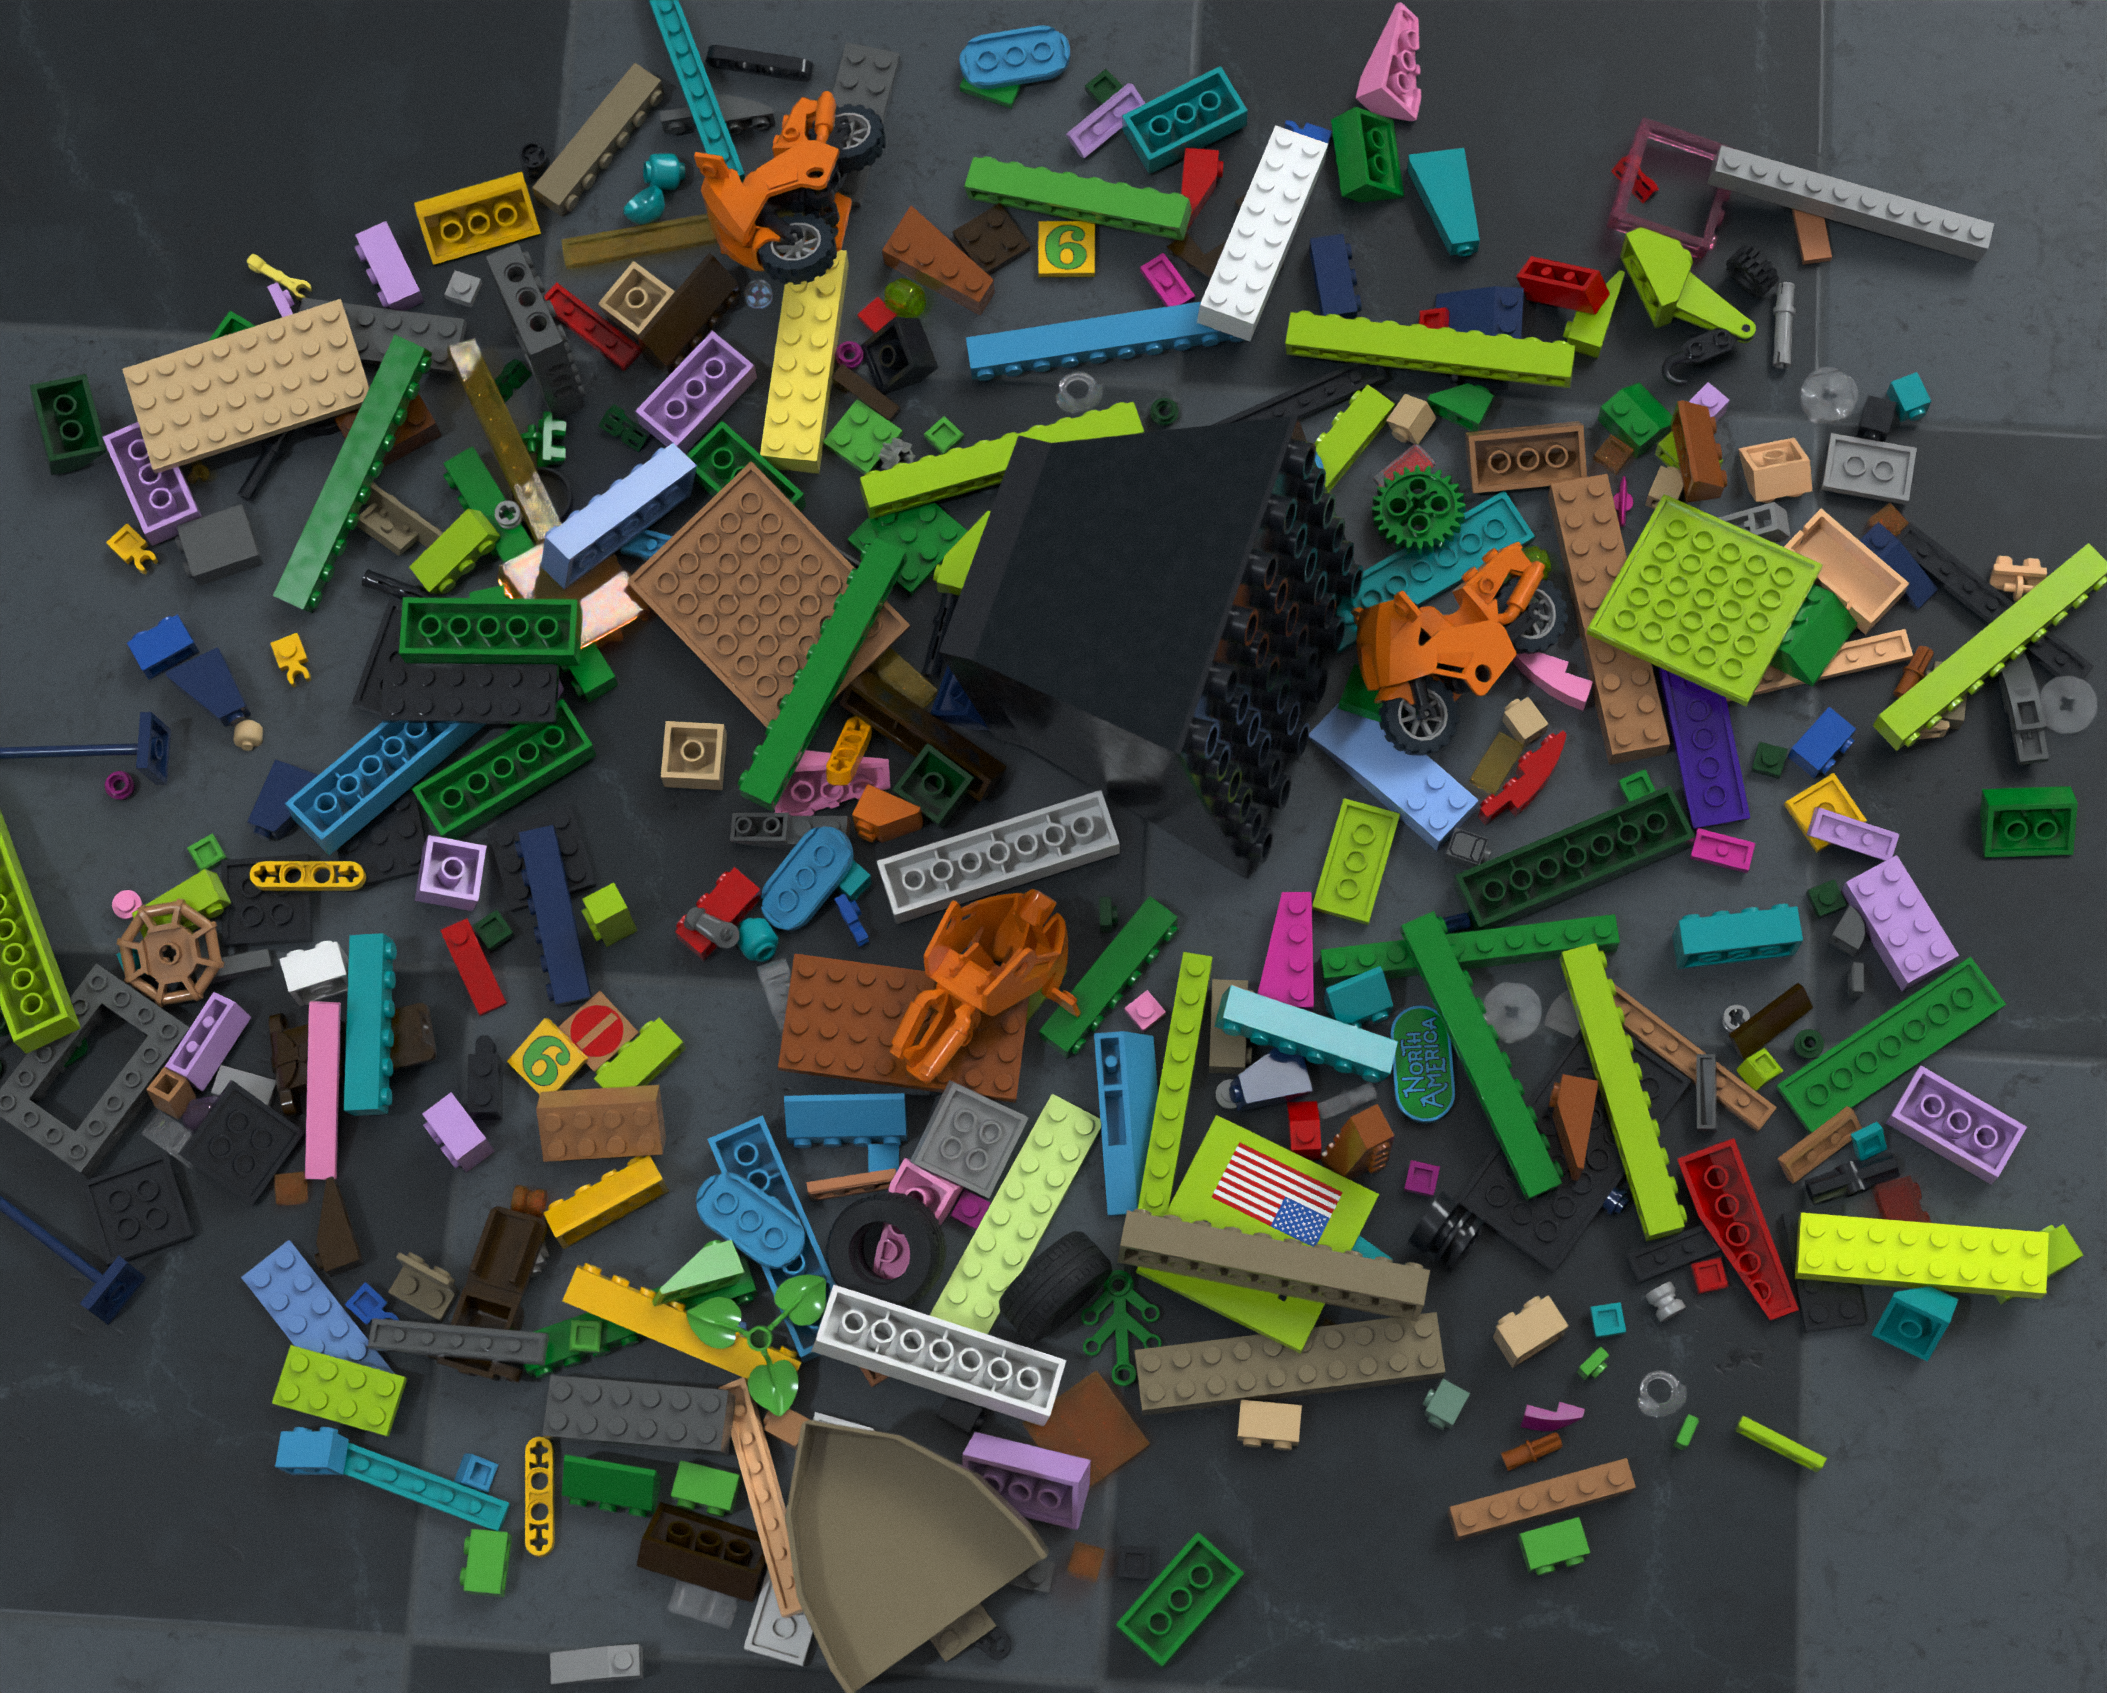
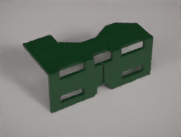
M514 359L504 366L502 373L491 382L485 381L478 391L489 396L500 409L513 395L512 390L514 388L519 389L532 374L521 361ZM519 365V368L513 374H511V372ZM524 374H526V376L519 382L518 380H519ZM508 376L509 379L503 384L502 380ZM499 385L500 388L494 394H492L494 389ZM506 394L507 396L501 402H499V400Z
M615 404L606 411L598 426L614 437L621 435L622 442L639 452L651 433L639 423L630 420L624 414L625 410ZM610 413L619 418L620 420L617 421L616 419L609 416ZM626 422L631 426L630 428L625 427V425H623L622 423ZM604 423L614 428L613 431L604 426ZM636 429L637 431L642 433L643 437L634 432L633 430ZM631 439L632 441L636 442L638 445L635 446L634 444H632V443L629 442L628 440Z

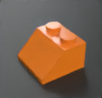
M867 784L852 814L855 829L859 832L858 836L868 842L877 840L883 843L920 830L924 824L921 807Z

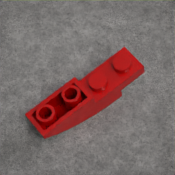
M1561 731L1558 735L1550 734L1540 743L1541 748L1534 753L1530 750L1520 757L1516 770V775L1519 779L1516 776L1513 777L1502 787L1504 791L1496 797L1494 794H1491L1481 802L1478 818L1485 826L1507 809L1516 817L1540 794L1555 771L1561 757L1567 736L1564 731Z

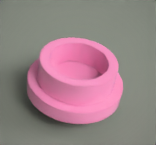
M131 890L119 892L112 901V909L121 919H132L131 913L138 910L137 908L142 905L139 895Z

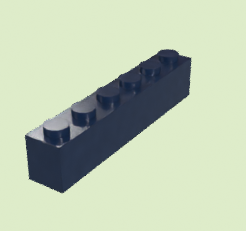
M553 825L519 832L520 841H515L518 858H524L526 869L521 870L524 886H530L532 898H527L531 916L536 915L538 926L534 927V934L537 944L542 943L545 955H540L543 973L549 972L551 983L546 984L549 1001H555L557 1007L588 1001L592 998L556 829Z

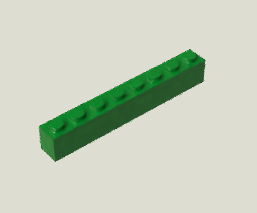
M745 1256L739 1258L744 1274L737 1284L677 1301L686 1305L684 1309L686 1311L714 1297L729 1298L738 1307L750 1304L754 1301L753 1297L759 1294ZM662 1286L651 1290L658 1292ZM587 1312L534 1331L549 1335L545 1365L524 1364L530 1377L543 1378L551 1375L554 1368L563 1365L565 1368H570L581 1364L582 1358L591 1355L594 1358L605 1356L611 1352L610 1348L622 1345L623 1348L633 1346L639 1343V1338L644 1337V1335ZM571 1320L602 1321L601 1353L569 1351Z

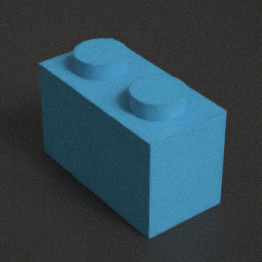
M295 1427L294 1431H281L275 1467L290 1475H343L349 1439L339 1435L337 1429L330 1427H321L320 1431H312L304 1427Z

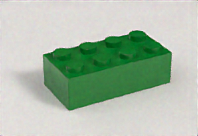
M723 421L686 455L697 465L694 480L712 497L752 461L800 512L806 507L804 493Z
M1197 1532L1115 1624L1116 1629L1162 1670L1243 1579L1244 1572Z

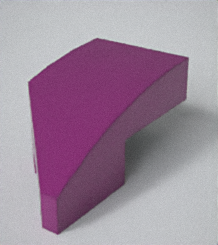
M1559 1402L1556 1412L1527 1405L1520 1427L1551 1432L1581 1420L1585 1409Z

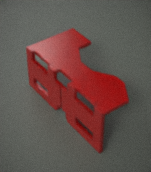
M1631 155L1621 158L1611 170L1624 185H1629V190L1642 204L1647 201L1653 192L1659 191L1657 184L1640 170L1639 163ZM1624 162L1631 168V171L1623 164ZM1617 170L1623 175V179L1616 173ZM1635 172L1640 177L1639 180L1633 175ZM1642 182L1650 188L1649 191L1643 186ZM1636 190H1637V191L1639 192V194L1643 197L1642 200H1641V198L1635 193Z

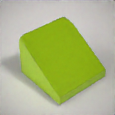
M1766 1048L1747 1058L1737 1068L1739 1075L1755 1091L1783 1072Z

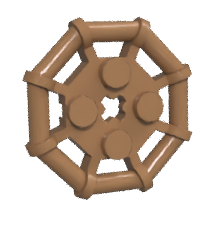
M180 898L173 902L151 906L141 905L138 907V913L122 937L117 938L116 944L120 948L125 974L123 981L147 996L161 1008L168 1004L190 1000L200 1001L203 999V993L219 969L224 968L225 963L221 958L216 932L218 925L216 922H211L187 905L184 899ZM173 914L171 923L157 925L153 919L156 916ZM182 915L201 929L193 933L190 928L184 927L180 924ZM145 923L149 929L147 931L148 934L141 942H135L134 938ZM203 935L206 938L209 958L201 957L198 939ZM167 945H171L172 949L176 950L174 961H170L169 957L163 956V951L167 950ZM132 949L138 950L141 968L137 971ZM199 964L206 965L207 968L197 983L194 984L191 975L197 970ZM146 973L148 976L151 975L157 979L155 981L159 983L158 990L140 977ZM182 981L187 988L167 993V987L170 983Z

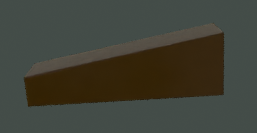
M842 364L832 376L834 387L853 400H860L888 421L892 422L900 412V407L845 365Z

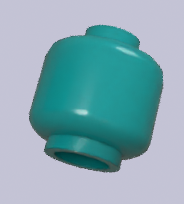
M673 153L651 154L648 161L643 163L644 182L649 184V186L656 185L661 190H675L679 186L680 180L685 179V165L680 163L677 155Z
M748 918L739 925V940L736 944L748 960L763 962L775 954L779 943L778 936L765 919Z

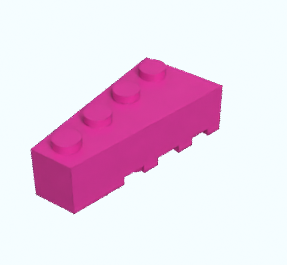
M1282 892L1258 994L1313 1012L1311 892Z

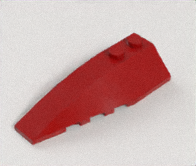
M1730 1138L1678 1158L1677 1161L1699 1218L1769 1320L1799 1310L1735 1139Z

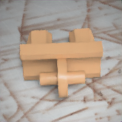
M1998 556L1992 569L1989 584L1995 589L2003 590V592H2013V600L2018 601L2022 598L2023 593H2028L2046 578L2047 568L2041 567L2039 559L2027 558L2023 561L2022 566L2012 565V559L2009 556Z

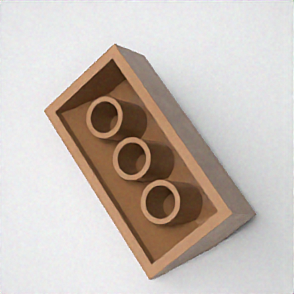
M1579 421L1465 432L1467 464L1472 493L1550 486L1552 483L1587 477L1584 426Z

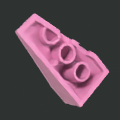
M1402 2L1396 4L1360 77L1356 99L1370 112L1413 122L1417 120L1421 102V89L1416 86V76L1420 75V66L1416 64L1415 51L1419 49L1418 18Z
M806 750L775 807V813H789L791 816H812L815 811L827 807L832 809L840 806L841 802L852 798L860 799L867 784L882 791L886 790L891 786L889 759L863 757L853 780L847 785L837 786L828 783L826 780V764L831 753Z
M904 1158L890 1183L888 1192L906 1194V1196L910 1195L914 1199H918L920 1203H924L925 1207L930 1209L931 1213L935 1214V1218L939 1220V1225H942L964 1187L913 1164L908 1158ZM883 1223L872 1271L882 1278L894 1279L906 1271L910 1260V1248L906 1237L897 1227L890 1223Z

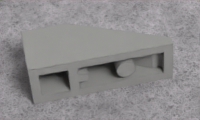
M1775 502L1719 517L1771 542L1791 538L1787 512Z
M639 1644L550 1653L551 1685L644 1679L643 1648Z

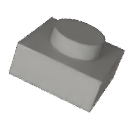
M455 270L444 296L447 300L472 308L482 286V281L480 278Z

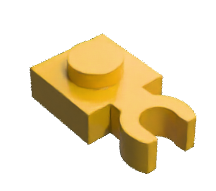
M128 523L106 542L127 565L134 560L135 566L142 574L147 573V570L142 565L146 559L152 560L155 564L158 563L154 553L145 550L149 546L148 543Z
M298 633L270 643L280 670L282 672L288 670L287 679L293 688L296 687L294 678L298 674H303L307 682L311 681L310 673L306 667L301 665L309 660Z

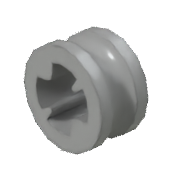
M503 501L496 506L495 518L502 528L514 529L521 523L522 513L515 502ZM505 510H508L510 513L516 512L512 513L514 518L508 520L506 517L501 519V517H504L503 512Z
M1731 1005L1722 1016V1024L1731 1033L1740 1025L1739 1023L1736 1026L1730 1023L1732 1018L1729 1014L1733 1013V1016L1736 1013L1741 1014L1740 1021L1744 1023L1750 1019L1749 1011L1744 1006Z

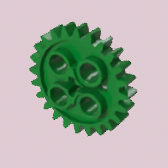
M1416 465L1414 472L1410 473L1409 469L1404 467V475L1394 471L1393 481L1384 478L1385 488L1377 487L1378 496H1373V505L1375 506L1372 507V516H1375L1373 518L1374 526H1380L1378 534L1379 536L1386 535L1387 544L1394 540L1396 541V550L1405 545L1407 554H1410L1413 547L1417 548L1419 555H1422L1423 547H1427L1431 553H1434L1435 544L1443 549L1445 548L1444 539L1453 542V532L1460 533L1461 525L1459 523H1464L1465 515L1463 513L1466 512V504L1462 503L1464 501V494L1458 493V483L1451 485L1450 475L1442 479L1441 469L1435 474H1431L1430 466H1427L1425 472H1421L1419 465ZM1414 489L1424 490L1421 494H1415L1412 491ZM1442 506L1445 510L1438 512L1433 510V508ZM1395 508H1402L1405 511H1403L1402 513H1395L1392 510ZM1418 525L1426 527L1421 531L1413 529V527Z

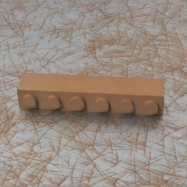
M1625 1458L1451 1506L1447 1512L1455 1539L1459 1541L1629 1494L1635 1490L1636 1486L1628 1460Z

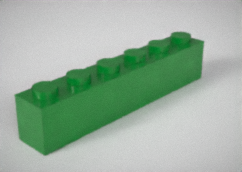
M1149 896L1070 992L1078 1000L1076 1004L1081 1012L1079 1017L1077 1018L1059 1006L1039 1030L1040 1038L1066 1059L1072 1053L1077 1055L1087 1042L1085 1037L1092 1030L1095 1033L1105 1021L1103 1015L1109 1008L1114 1010L1124 997L1121 994L1128 985L1133 987L1142 975L1140 972L1142 967L1146 963L1150 965L1154 962L1160 953L1158 948L1164 940L1169 942L1175 936L1179 929L1176 927L1178 925V917Z

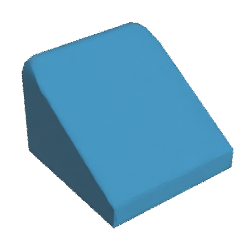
M868 1144V1172L896 1168L897 1172L899 1169V1146Z
M465 1453L454 1482L488 1493L499 1464L473 1454Z

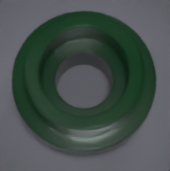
M1169 398L1156 400L1150 408L1152 420L1160 426L1171 425L1178 418V406ZM1161 410H1168L1169 415L1161 416L1159 412Z
M1805 1029L1796 1035L1794 1049L1802 1058L1813 1059L1823 1051L1824 1040L1817 1031ZM1804 1040H1813L1814 1047H1806L1804 1044Z

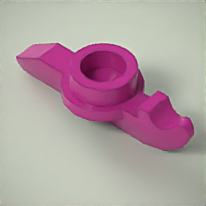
M1623 476L1619 486V493L1613 497L1615 509L1618 511L1619 526L1625 527L1626 512L1632 508L1634 503L1632 496L1627 493V480Z

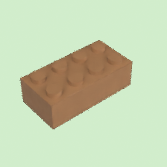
M659 1085L540 1093L536 1111L544 1162L663 1155L666 1133Z

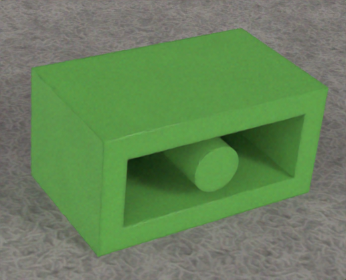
M680 1460L671 1497L677 1501V1506L685 1509L694 1510L696 1505L707 1508L706 1513L713 1516L724 1517L725 1513L733 1515L742 1478L738 1474Z
M1579 1517L1524 1532L1518 1536L1528 1573L1536 1571L1537 1576L1554 1572V1566L1566 1563L1567 1567L1582 1564L1585 1562L1583 1557H1587L1590 1554Z
M471 1529V1537L466 1536L464 1544V1555H468L467 1567H462L460 1574V1585L464 1586L463 1591L474 1595L505 1596L512 1535L508 1532Z

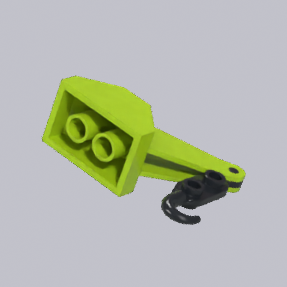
M1642 227L1626 233L1620 258L1655 328L1671 323L1673 317L1710 330L1689 339L1676 353L1665 359L1662 364V374L1668 383L1674 386L1687 384L1686 379L1679 380L1672 376L1671 369L1673 366L1689 363L1700 364L1729 352L1736 341L1748 343L1753 339L1756 332L1754 322L1741 314L1690 272L1693 260L1688 249H1683L1680 241Z

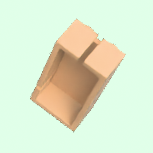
M1822 508L1804 525L1802 531L1800 530L1784 546L1789 550L1823 564L1822 570L1814 584L1834 593L1858 623L1857 628L1865 635L1899 601L1909 585V582Z

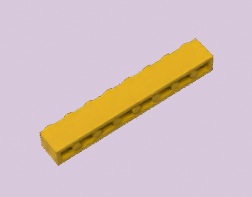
M585 1263L584 1267L577 1265L562 1300L565 1303L746 1379L749 1378L754 1368L759 1365H767L761 1351L751 1349L747 1343V1337H744L742 1334L736 1332L735 1342L728 1348L716 1349L702 1342L691 1329L686 1316L687 1311L684 1310L685 1304L676 1300L654 1306L652 1300L657 1292L641 1286L640 1291L629 1286V1280L614 1274L612 1279L600 1274L602 1269L589 1263ZM782 1345L780 1350L772 1346L767 1348L773 1364L780 1360H787L798 1372L801 1359L796 1357L797 1351Z

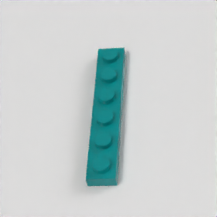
M348 1443L343 1475L492 1531L500 1532L511 1506L510 1503Z

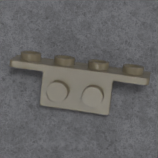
M372 482L370 486L371 495L365 503L369 507L359 514V520L356 525L398 556L403 554L417 541L429 548L443 534L438 527L431 525L420 517L417 512L410 510L393 495H389Z

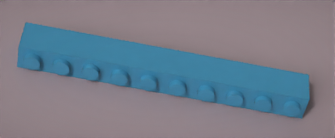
M1201 302L966 337V345L972 380L987 381L999 375L1012 377L1018 376L1025 371L1045 372L1051 367L1062 366L1064 368H1072L1084 362L1098 364L1110 358L1130 359L1136 354L1156 355L1163 352V350L1175 349L1183 351L1195 345L1209 347L1221 341L1241 342L1244 339L1197 323Z

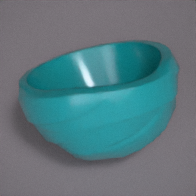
M652 185L640 191L624 206L623 214L625 217L638 225H648L656 222L665 210L662 190L656 185Z

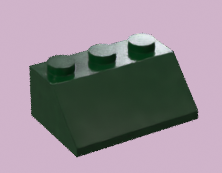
M87 374L30 385L31 400L51 475L80 470L107 452Z

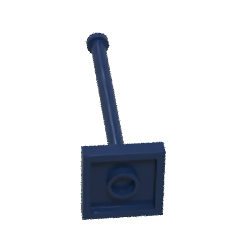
M140 712L138 743L0 747V759L137 755L136 769L155 785H167L171 729L152 712Z
M0 1195L1 1212L95 1284L80 1304L108 1325L146 1277L120 1256L115 1259L104 1274H101Z

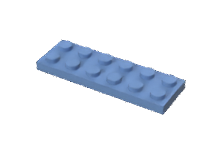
M290 1240L241 1277L294 1346L395 1374L378 1351L367 1348L368 1338Z

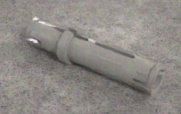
M1781 282L1776 285V306L1773 308L1775 335L1772 365L1780 369L1791 367L1793 317L1796 315V308L1793 307L1795 285L1791 282H1783V287Z

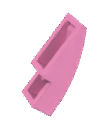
M1540 652L1517 654L1514 657L1513 663L1536 686L1561 702L1584 711L1593 681L1566 673L1568 661Z

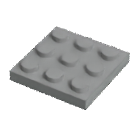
M949 1080L910 1162L990 1198L1029 1117Z

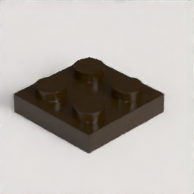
M1000 203L953 231L954 238L965 254L988 275L993 274L1031 250L1029 243Z

